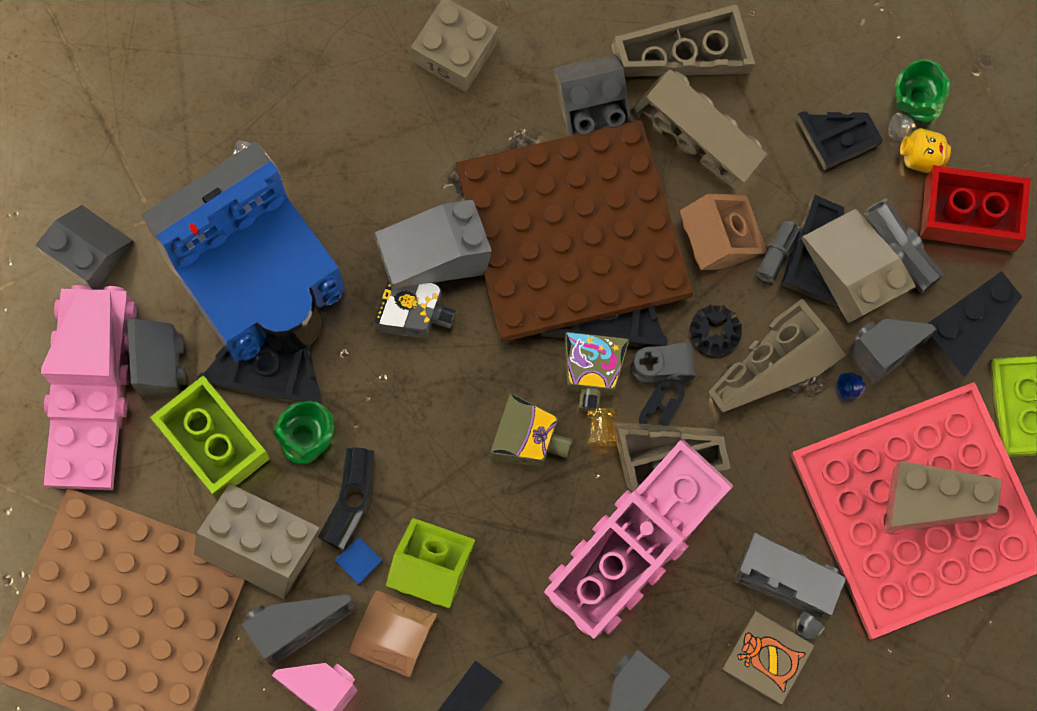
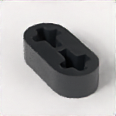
M675 379L661 381L641 411L638 424H647L648 421L644 418H652L658 410L661 412L658 423L669 426L682 405L685 396L683 385ZM670 388H674L676 390L675 396L678 399L671 398L666 407L661 405L664 398L662 389L668 391Z

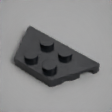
M654 306L541 333V336L563 339L566 337V332L629 339V346L638 347L667 346L668 343L658 322Z
M257 328L259 335L264 338L266 344L260 347L259 352L254 357L236 362L227 348L223 346L216 354L214 362L204 373L201 372L197 377L198 380L204 376L215 388L290 403L311 400L323 405L306 337Z

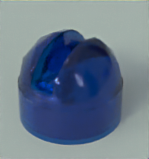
M853 372L843 373L837 379V391L843 399H855L865 391L866 384L863 382V377L860 374Z

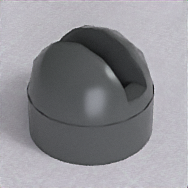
M805 610L796 622L797 633L806 640L816 639L826 628V626Z

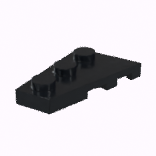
M814 195L810 198L781 285L840 309L801 237L843 216L844 207Z

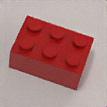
M933 165L925 181L920 239L1017 252L1026 240L1031 178Z

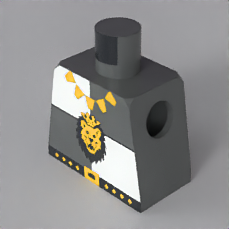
M388 280L374 320V326L376 331L382 333L428 338L433 323L451 328L456 310L439 305L442 298L441 288L433 283L392 289Z

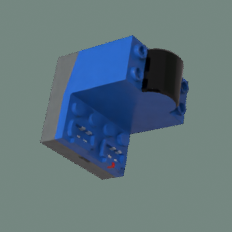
M257 141L141 214L167 265L236 362L254 357L263 345L267 346L271 351L280 354H295L309 347L317 339L322 329V315L319 308L325 304L327 306L334 304L341 298L342 293L346 291L339 267L288 199L279 171Z

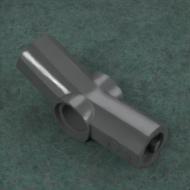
M883 199L866 210L863 216L900 257L916 289L920 293L928 290L944 276V273L923 250V243L918 234L911 227L904 224L889 199Z

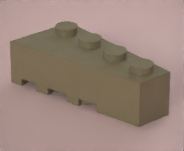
M737 4L615 36L611 45L613 55L617 56L624 68L625 77L662 76L669 69L683 75L750 74L755 66Z

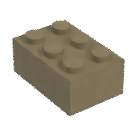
M229 483L196 533L194 555L284 599L313 553L320 527Z

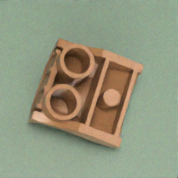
M376 590L348 653L411 678L417 657L420 655L424 641L427 639V634L438 615Z

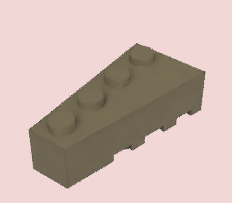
M669 69L649 87L630 111L638 117L644 113L654 122L652 128L661 134L666 132L675 136L679 148L692 155L698 153L702 156L700 159L702 165L733 188H736L746 181L767 153L761 149L762 145L757 139L750 135L746 136L737 128L738 124L732 117L727 114L722 115L714 108V104L708 96L703 93H697L690 87L688 79L683 74Z

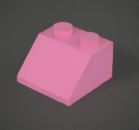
M326 663L278 669L272 675L280 684L315 711H343L358 691L352 684L355 681L353 675L337 663L333 668Z

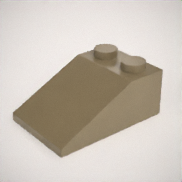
M857 209L801 237L848 323L916 287L900 257Z

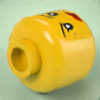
M919 128L914 130L910 137H904L900 147V154L904 155V163L909 169L928 174L933 165L946 167L951 154V146L947 144V139L943 134Z

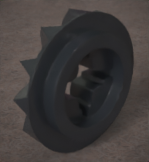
M710 304L698 310L690 324V337L693 344L698 350L710 356H722L730 353L737 347L741 339L742 324L737 318L736 312L727 309L725 305L713 306ZM709 322H712L714 325L725 322L721 331L724 336L720 337L718 334H714L706 338L711 329Z

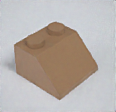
M707 194L680 210L683 226L691 241L694 258L699 264L700 270H721L766 255L767 250L747 195Z

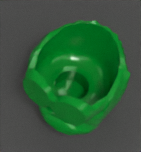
M925 59L913 61L899 73L896 79L895 96L898 108L905 111L914 120L921 122H930L941 115L949 96L950 79L937 61Z
M311 400L297 402L281 413L277 424L273 428V434L282 445L283 453L290 461L307 464L314 461L330 445L334 435L335 420L331 411L318 402Z

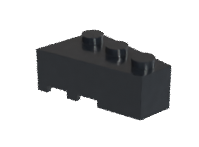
M1002 271L927 323L932 324L936 330L924 346L956 388L966 378L1022 298L1021 294Z

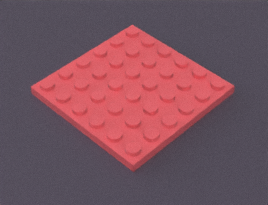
M975 382L791 453L793 462L841 574L846 578L845 583L870 640L1037 575V518ZM900 461L1002 479L998 511L988 520L930 526L923 529H908L884 534L893 469Z

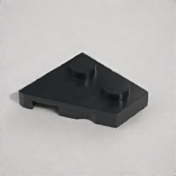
M802 111L796 117L824 170L880 145L883 141L869 113L853 112L851 114H842L841 112H827L826 115H813Z

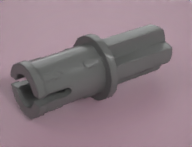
M784 221L773 242L768 243L766 246L767 253L759 269L756 271V276L761 280L774 283L785 260H789L791 256L789 251L800 231V227L794 222Z

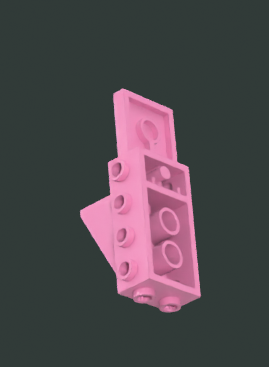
M74 285L72 289H61L60 299L55 301L54 315L58 319L57 331H53L51 334V348L41 368V374L51 384L50 394H46L44 399V412L50 419L44 486L46 488L113 490L119 429H122L123 417H126L128 410V401L125 397L126 385L130 384L131 379L130 365H128L127 319H136L137 304L132 300L128 292L124 291L121 287L107 286L104 290H92L91 287L85 285Z
M680 440L634 492L631 493L627 490L616 501L614 505L618 509L610 518L605 515L593 527L592 530L595 532V535L588 542L582 540L571 552L574 558L566 567L561 564L551 574L549 580L552 583L546 588L544 593L550 597V601L556 608L565 612L574 620L575 625L584 634L590 635L593 639L603 631L609 635L622 621L618 617L620 612L625 607L629 610L633 609L644 596L640 590L648 582L653 586L666 572L662 566L671 559L676 561L689 547L685 543L687 538L734 485L685 440Z

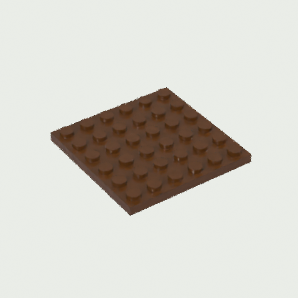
M642 120L625 123L619 127L603 128L591 131L588 134H577L456 162L464 200L474 201L492 250L488 268L484 271V278L501 342L692 298L693 291Z

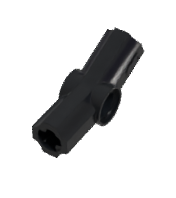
M357 447L345 448L342 486L339 498L318 535L319 539L336 549L345 550L363 515L370 509V492L375 453L373 450ZM361 493L364 496L361 505L350 507L346 504V499L350 494Z

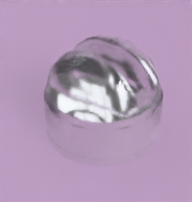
M896 113L889 122L888 135L897 140H903L905 136L910 137L912 128L916 129L914 120L907 115Z

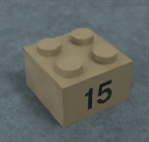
M441 0L411 46L412 63L467 92L499 42L498 26L451 0Z

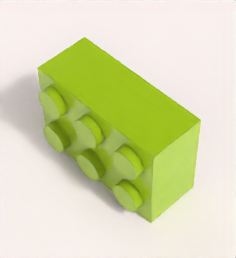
M204 376L200 377L150 417L217 501L229 483L237 486L270 459L265 449Z

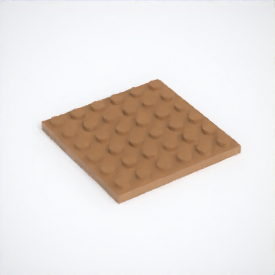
M67 489L0 644V683L74 711H195L247 581L194 555L196 535L76 490Z

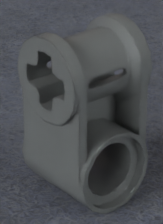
M674 343L667 346L640 349L631 364L632 376L641 383L661 382L665 379H675L682 382L696 378L692 344ZM643 360H647L649 365H653L651 371H647L646 366L641 365Z

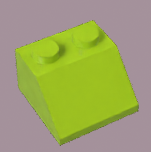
M412 518L394 553L386 586L396 589L401 593L427 600L432 604L450 608L461 583L475 539Z

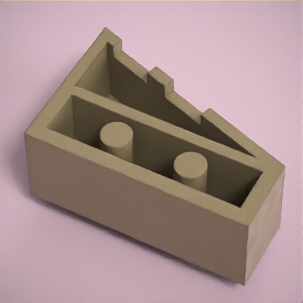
M612 422L626 485L631 492H634L682 439L718 472L731 469L724 436L716 429Z
M900 461L893 469L884 534L908 529H923L930 526L988 520L998 511L1002 479Z

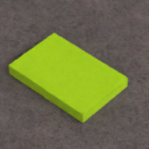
M1037 356L991 359L989 361L996 426L1000 439L1009 457L1037 455Z

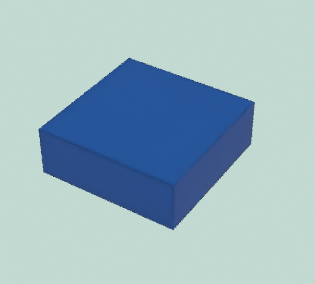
M360 537L335 559V562L358 585L383 563L382 559Z

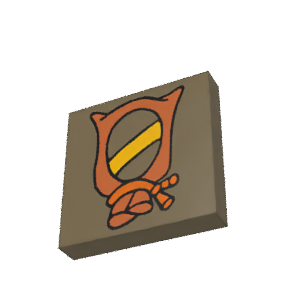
M755 611L721 671L781 706L815 645Z

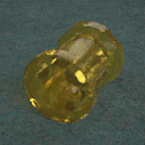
M612 408L589 410L587 415L591 419L592 437L588 439V444L594 447L617 445L612 425L614 418L617 417V410Z

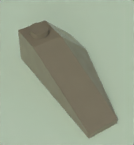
M803 299L776 317L769 325L771 331L761 342L755 340L749 347L751 353L742 363H734L708 391L722 412L820 375L846 356L827 327Z

